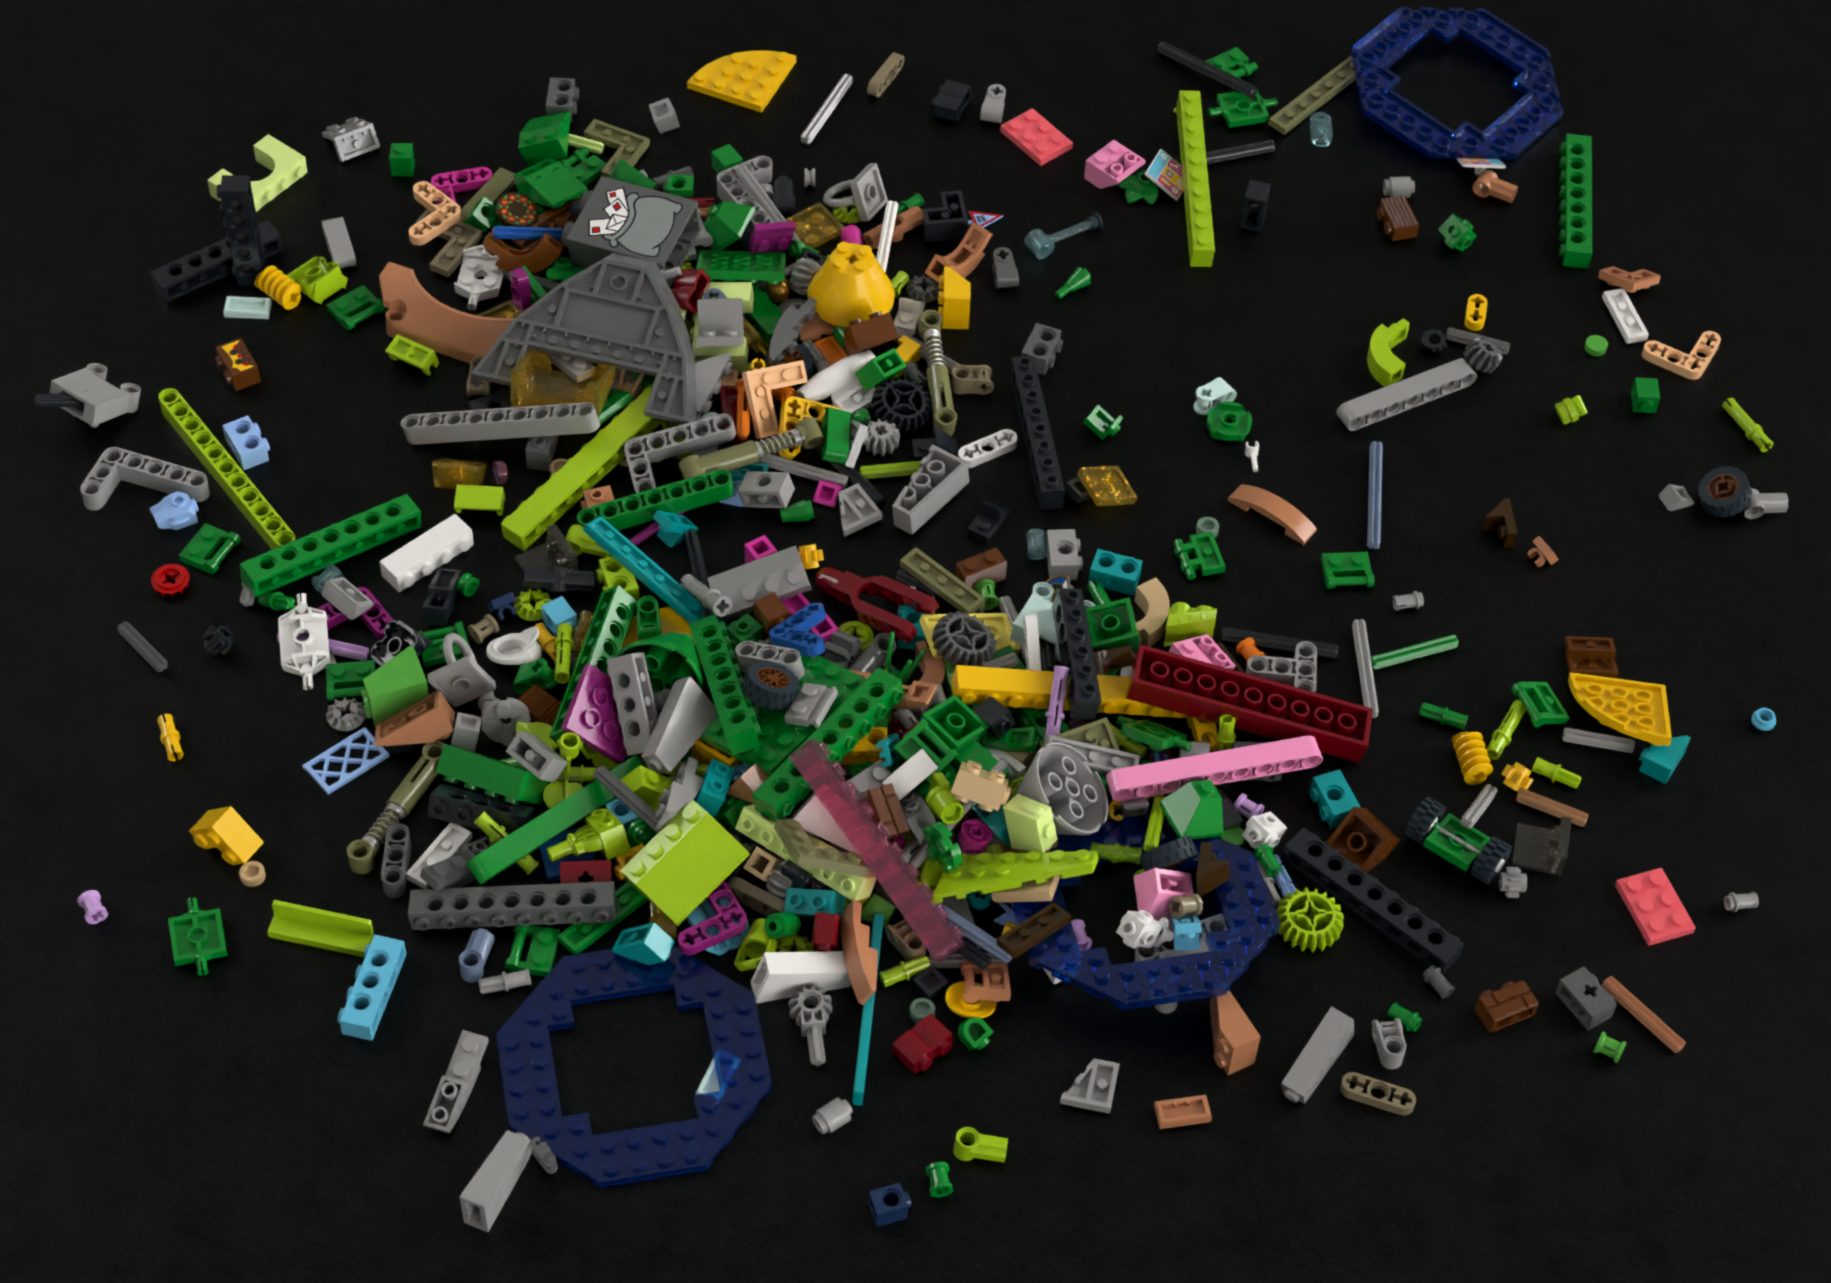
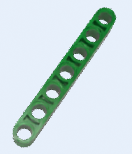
M720 469L584 508L577 514L578 525L585 526L597 517L602 516L619 531L653 521V516L657 510L677 514L730 498L734 493L732 476L729 471Z

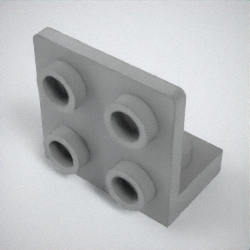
M358 117L347 119L346 124L340 126L338 124L331 125L326 128L327 131L322 132L324 138L333 141L339 161L341 162L380 147L373 124L364 119H358Z
M742 298L699 299L697 301L699 336L696 337V347L741 346L744 343Z

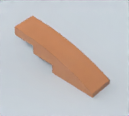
M852 900L841 913V940L850 982L858 1003L864 1005L876 992L878 950L869 947L870 927L861 924L862 903Z

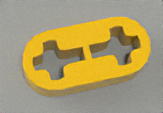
M1473 294L1468 299L1464 323L1469 330L1478 331L1484 326L1488 302L1483 295Z

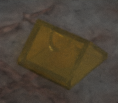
M447 458L432 461L435 487L456 489L457 484L482 486L487 463Z

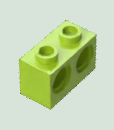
M613 556L599 559V569H596L598 582L604 584L602 591L604 592L619 585L638 601L639 587L635 576Z

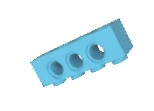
M374 935L371 944L368 943L366 945L364 962L362 965H358L355 974V984L349 987L346 1006L341 1008L338 1014L337 1021L340 1023L342 1034L370 1041L373 1040L406 957L404 941Z

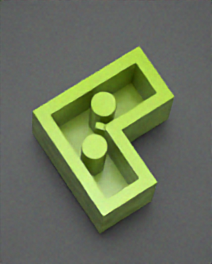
M641 765L620 779L623 784L655 812L661 804L659 803V798L664 788L668 790L672 782H675V780Z

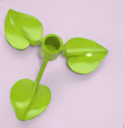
M517 722L516 735L519 731L534 734L554 751L560 747L559 752L561 756L568 762L565 767L564 782H550L544 789L543 800L549 809L583 788L580 783H569L571 759L578 756L579 749L587 759L592 758L593 765L596 768L604 766L608 770H612L620 765L589 746L584 748L583 742L580 741V737L576 733L567 732L555 743L549 738L552 730L551 725L540 722Z

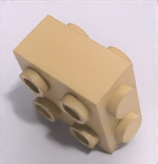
M970 760L967 763L962 762L951 793L955 794L954 798L968 803L969 800L979 803L978 807L988 812H992L993 809L998 811L1000 805L1005 806L1011 788L1008 787L1009 779L1005 778V774L993 769L991 772L981 769L982 765Z

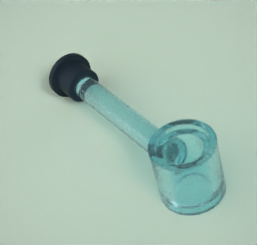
M1095 212L1092 213V216L1086 218V221L1052 235H1045L1041 229H1035L1026 236L1025 244L1038 259H1044L1053 252V243L1087 229H1101L1103 222L1100 215Z

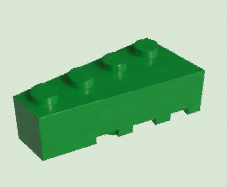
M444 744L436 769V773L445 775L443 780L458 784L459 780L465 782L463 787L476 791L480 787L485 789L484 794L496 798L501 794L505 796L504 801L518 805L519 801L542 805L543 792L549 781L537 778L528 769L510 765L493 758H486L487 756L460 747Z

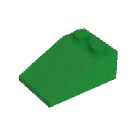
M570 111L533 118L528 121L519 134L518 149L527 166L537 164L547 158L556 160L567 157Z

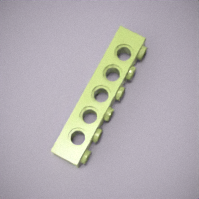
M754 804L743 807L735 829L783 859H790L796 863L774 829L776 822L756 811ZM805 831L816 848H833ZM798 865L813 874L814 878L854 901L870 897L878 878V874L869 869L866 877Z

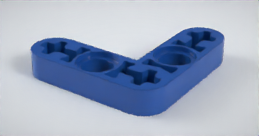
M811 603L769 631L772 645L798 650L801 655L807 657L822 654L825 651L822 637L807 631L826 618L823 604Z

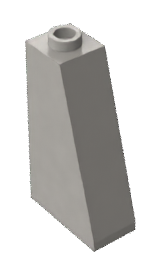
M691 676L674 682L641 756L647 763L648 769L659 774L671 772L699 739L705 728L718 716L714 704Z
M1331 1006L1281 1083L1282 1091H1284L1286 1098L1295 1103L1297 1101L1303 1104L1306 1103L1353 1038L1354 1019Z
M507 1130L460 1195L464 1223L489 1232L533 1153L531 1139L520 1132L513 1133Z

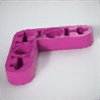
M478 167L440 173L431 178V184L456 202L454 193L482 188L491 179L492 171L487 167ZM459 179H466V180H467V181L464 182V183H459V182H457V180H459ZM439 200L435 201L436 205L442 203V201Z

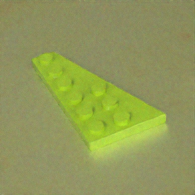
M1056 850L1044 853L1037 851L1028 853L1005 852L1003 854L985 852L975 855L961 853L962 864L949 873L943 872L932 895L934 904L942 903L944 897L955 895L957 899L966 898L967 894L979 891L981 894H988L1023 887L1022 882L1036 880V884L1045 883L1046 879L1057 875L1065 879L1091 874L1098 863L1097 851L1078 850L1076 852Z

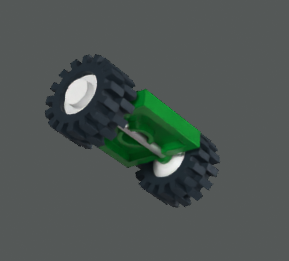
M1426 797L1424 801L1422 800L1420 806L1416 808L1415 813L1412 814V818L1408 822L1405 835L1465 872L1474 863L1471 875L1490 885L1507 862L1512 846L1495 836L1490 838L1473 827L1467 829L1465 826H1461V820L1450 813L1441 822L1446 807L1430 797Z

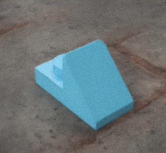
M1184 915L1182 918L1176 919L1170 916L1175 950L1199 949L1201 922L1198 917Z

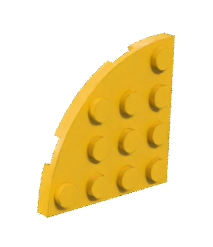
M766 50L736 52L716 59L699 69L688 80L687 88L762 113L795 65L796 56L786 52Z
M1570 672L1568 682L1573 696L1590 715L1599 720V723L1628 736L1647 741L1655 746H1670L1672 735L1665 685Z

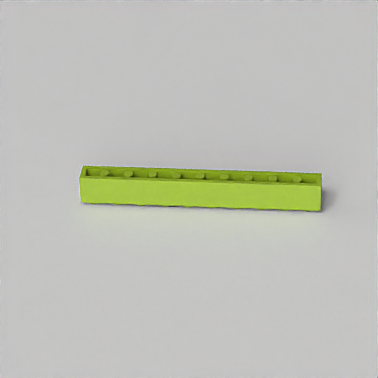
M1179 90L1176 110L1190 267H1212L1215 245L1200 91Z
M653 384L645 388L637 399L631 401L627 408L619 415H616L611 423L604 429H601L589 443L584 444L574 457L569 458L559 471L554 472L550 479L542 486H539L534 494L523 501L511 515L504 518L501 527L503 537L525 551L583 497L584 490L592 489L626 457L624 446L628 440L650 434L662 423V420L647 417L644 413Z

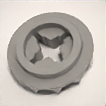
M346 697L341 701L335 699L334 704L328 706V712L326 713L329 725L339 731L356 729L364 722L366 717L363 703L357 702L355 698L350 700ZM350 709V714H345L342 717L341 711L346 712Z

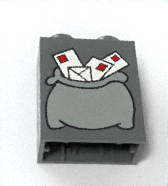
M601 176L593 192L588 190L584 192L579 206L580 215L575 223L568 222L565 225L561 243L563 247L568 248L572 265L581 266L585 269L612 253L656 262L659 269L663 271L678 266L681 269L702 230L698 203L695 200ZM676 277L667 279L666 282L670 288Z

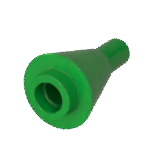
M1077 267L1064 286L1055 292V296L1061 299L1069 292L1090 285L1091 275L1088 270Z

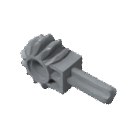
M813 984L811 989H807L803 985L801 992L794 991L792 999L789 1001L791 1019H796L797 1026L800 1025L802 1037L807 1036L811 1064L820 1066L826 1062L823 1034H826V1023L833 1011V1006L831 1005L832 999L830 995H825L824 988L817 991ZM810 1005H811V1006H815V1008H811V1009H810V1008H807L806 1006H810Z

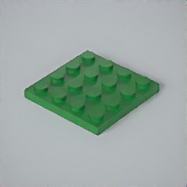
M699 250L696 269H703L711 278L710 282H713L714 279H721L723 282L745 280V282H752L754 284L758 283L759 280L767 281L768 284H779L785 278L786 252L750 254L749 251Z

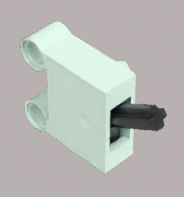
M1038 582L1033 586L1031 597L1013 623L1010 640L1025 646L1023 616L1036 614L1042 671L1054 672L1055 660L1061 662L1052 611L1054 589L1049 583ZM1084 600L1085 608L1096 606L1093 602Z

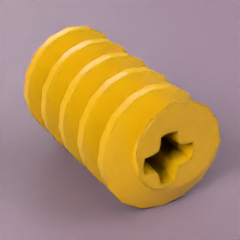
M275 266L266 267L256 277L254 285L285 309H294L300 303L301 286L295 283L294 280L289 279L286 274H283Z
M1460 732L1453 736L1451 740L1459 760L1464 781L1468 785H1477L1484 782L1487 776L1493 772L1490 758L1487 756V749H1485V743L1482 741L1483 736L1479 732Z

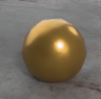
M784 278V281H780L779 284L766 283L765 292L769 300L775 303L787 301L790 282L787 278Z

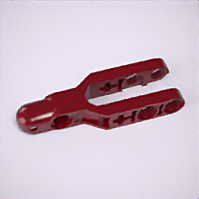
M831 567L822 568L816 574L815 580L819 589L840 602L854 607L860 622L889 635L891 632H894L895 638L910 643L917 635V628L906 619L860 600V593L870 597L880 596L899 605L904 604L915 609L917 613L922 612L934 615L939 609V604L931 596L883 575L862 578L848 571L843 573Z

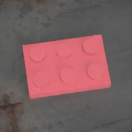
M1033 108L1002 124L1000 129L1001 133L1040 166L1069 151L1073 145L1071 140Z
M1662 867L1616 881L1615 887L1648 946L1694 933L1696 927Z

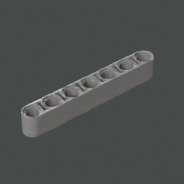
M1463 358L1456 359L1347 401L1339 406L1336 414L1350 431H1354L1466 388L1476 380L1477 374Z

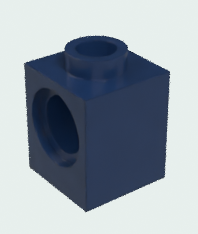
M900 1183L869 1191L868 1204L876 1226L879 1227L908 1218V1208L911 1207V1200L908 1192H903ZM887 1202H894V1203H896L897 1205H895V1206H888V1205H886V1203H887Z

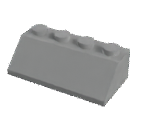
M796 545L707 578L710 588L717 589L721 595L727 596L732 601L729 613L725 616H720L723 622L753 612L754 601L774 592L783 601L812 590Z

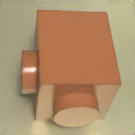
M610 485L584 490V500L580 501V506L582 510L615 500Z

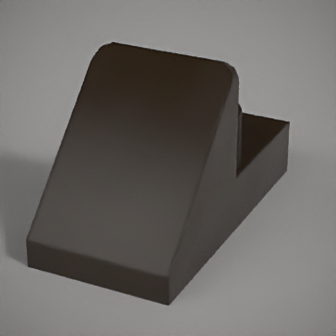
M1505 498L1486 516L1483 531H1498V537L1502 539L1504 548H1513L1517 536L1510 498Z
M1201 842L1196 875L1197 894L1199 896L1205 895L1230 879L1229 861L1216 860V853H1212L1211 842Z

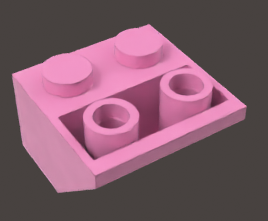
M1113 140L1086 160L1084 179L1099 189L1113 186L1144 165L1145 160Z
M1208 634L1175 642L1169 650L1170 653L1232 670L1236 666Z
M1153 868L1134 876L1138 912L1144 910L1150 913L1156 921L1163 917L1167 918L1170 921L1169 928L1172 930L1169 900L1172 896L1187 897V895L1193 893L1191 874Z

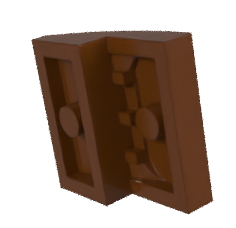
M1565 636V651L1569 674L1572 672L1618 679L1619 672L1615 661L1616 649L1613 638Z

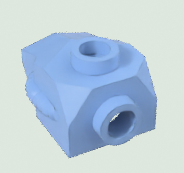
M177 491L169 494L150 508L158 528L179 530L198 523L195 513L199 511L194 498L190 499L186 493Z

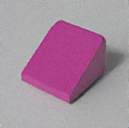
M819 480L813 502L835 508L839 500L838 494L843 488L839 485Z

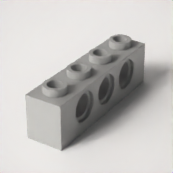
M644 652L607 659L608 675L612 682L613 698L617 705L618 721L622 728L623 745L627 751V756L644 752L658 720Z

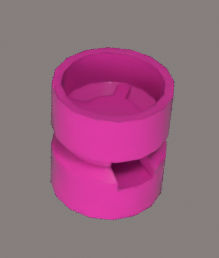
M976 819L965 821L961 825L957 837L961 853L966 855L985 853L992 838V831L982 821Z

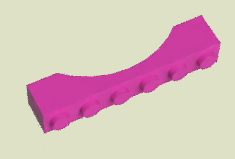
M763 535L745 544V563L747 564L774 554L777 550L768 538ZM802 594L782 601L789 611V616L811 604ZM826 613V618L807 632L821 636L825 645L826 641L831 642L832 633L834 631L839 632V629ZM825 649V651H824L822 654H820L819 656L825 654V653L827 652V650Z

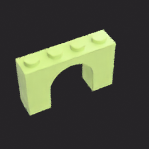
M269 134L253 145L256 161L273 171L262 180L250 181L256 212L307 173L305 156ZM221 169L207 180L210 196L218 201H221V198L217 197V185H221L222 175H232L224 169Z
M710 282L708 290L717 288L727 298H742L743 313H753L754 292L752 282ZM698 311L692 314V321L695 324L694 328L690 329V339L693 341L692 346L697 362L728 353L731 355L732 368H747L749 348L746 337H744V343L741 346L696 347V337L699 336Z

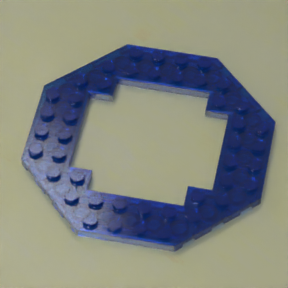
M1399 7L1356 42L1351 49L1362 114L1428 158L1515 159L1560 120L1563 115V107L1560 106L1558 86L1555 85L1553 65L1550 64L1549 50L1484 8H1476L1475 11H1465L1464 8H1448L1446 11L1437 10L1436 7H1420V10H1409V7ZM1430 33L1445 43H1448L1460 34L1519 72L1520 75L1514 79L1512 86L1526 95L1484 131H1481L1468 121H1465L1454 131L1394 92L1392 89L1399 84L1401 77L1388 70V68Z
M1150 814L1125 817L1121 821L1106 820L1097 832L1090 835H1057L1058 840L1045 852L1056 850L1063 852H1076L1078 850L1097 851L1098 863L1139 858L1146 853L1144 842ZM1166 815L1164 816L1158 847L1179 839ZM1219 837L1192 839L1198 856L1178 866L1179 870L1198 868L1201 842H1211L1212 853H1216V860L1229 861L1230 879L1213 889L1227 930L1206 933L1205 941L1209 949L1208 952L1111 965L1105 947L1080 951L1070 922L1027 950L1026 956L1030 966L1036 969L1042 967L1052 972L1051 976L1068 984L1074 982L1082 986L1083 991L1099 999L1105 997L1114 1001V1006L1126 1010L1226 995L1235 979H1239L1249 967V962L1254 956L1257 957L1266 947L1269 938L1272 935L1275 936L1280 930V920L1253 852ZM1082 875L1065 879L1059 878L1052 901L1010 902L1017 925L1053 902L1068 913L1060 887L1082 884Z
M674 945L670 950L669 958L665 962L646 965L617 955L612 949L563 956L496 1033L510 1131L513 1133H523L531 1141L534 1137H540V1142H537V1145L545 1141L551 1152L561 1160L562 1164L578 1174L582 1173L591 1179L592 1183L599 1187L707 1170L721 1149L723 1150L733 1138L735 1131L742 1122H745L756 1109L757 1103L772 1089V1080L754 993L691 955L683 954ZM674 989L678 1011L699 1007L704 1008L719 1091L694 1095L696 1119L592 1135L589 1112L562 1116L549 1031L575 1027L571 1005Z

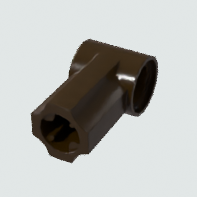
M1131 645L1110 649H1092L1097 675H1105L1110 673V670L1132 666L1135 658Z

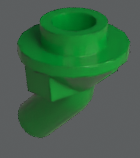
M795 239L792 240V244L788 247L789 255L795 261L801 259L805 248L818 254L819 252L805 245L804 242H798Z

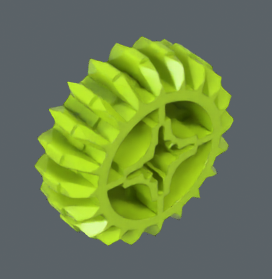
M1307 887L1303 892L1296 888L1293 894L1288 893L1285 899L1279 902V906L1276 909L1275 924L1278 927V935H1284V942L1292 941V948L1296 945L1301 946L1302 952L1305 948H1310L1313 953L1316 947L1321 951L1325 949L1326 945L1331 947L1334 940L1337 941L1339 939L1340 932L1344 926V916L1341 913L1340 905L1335 904V897L1328 899L1327 892L1319 894L1317 888L1313 892H1309Z

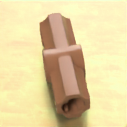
M916 206L901 214H896L891 242L902 240L904 233L922 224L921 208ZM883 223L863 234L866 245L870 246L871 249L879 247Z

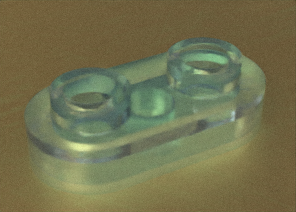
M1324 112L1314 113L1310 118L1309 124L1311 141L1316 146L1326 147L1331 144L1333 136L1331 118Z

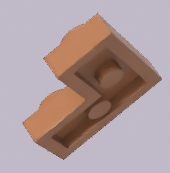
M1612 266L1600 270L1598 278L1606 281L1608 285L1620 286L1626 292L1633 293L1636 290L1647 289L1650 286L1659 284L1661 275L1645 269L1629 273Z

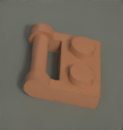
M965 961L961 964V974L964 976L965 981L963 994L964 1000L967 1003H975L978 999L996 1002L1010 1001L1011 989L1007 963L991 962L985 970L980 969L971 961ZM975 974H981L982 987L975 986Z

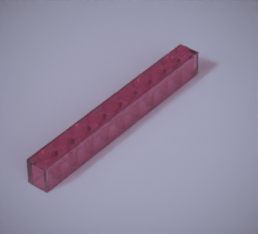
M812 738L792 753L789 758L935 961L941 963L965 945L961 940L964 937L963 933L956 924L951 926L946 919L949 916L948 912L940 903L938 905L935 904L931 898L934 893L926 883L921 884L917 879L919 872L911 862L906 864L901 857L904 855L903 850L896 842L892 844L888 839L887 835L890 833L881 821L877 823L872 817L875 814L874 810L867 801L862 803L857 796L860 794L859 789L852 781L849 783L843 776L846 772L838 761L833 763L828 755L831 751L823 741L819 743Z

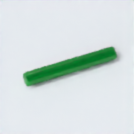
M1452 634L1371 656L1372 668L1376 670L1458 647L1459 641L1456 635Z

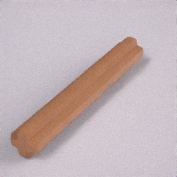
M1609 976L1604 980L1602 984L1604 990L1609 992L1615 1000L1674 1053H1678L1684 1048L1685 1041L1614 977Z

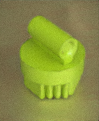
M1580 395L1572 399L1567 397L1562 402L1555 404L1556 411L1564 425L1570 422L1573 423L1579 420L1580 416L1588 413Z

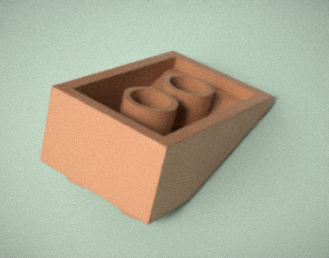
M437 690L376 724L374 743L377 747L433 743L438 739L444 740L454 731L455 712L441 691Z
M1219 976L1215 978L1210 1001L1214 1059L1216 1064L1223 1068L1227 1075H1230L1255 1063L1261 1036Z

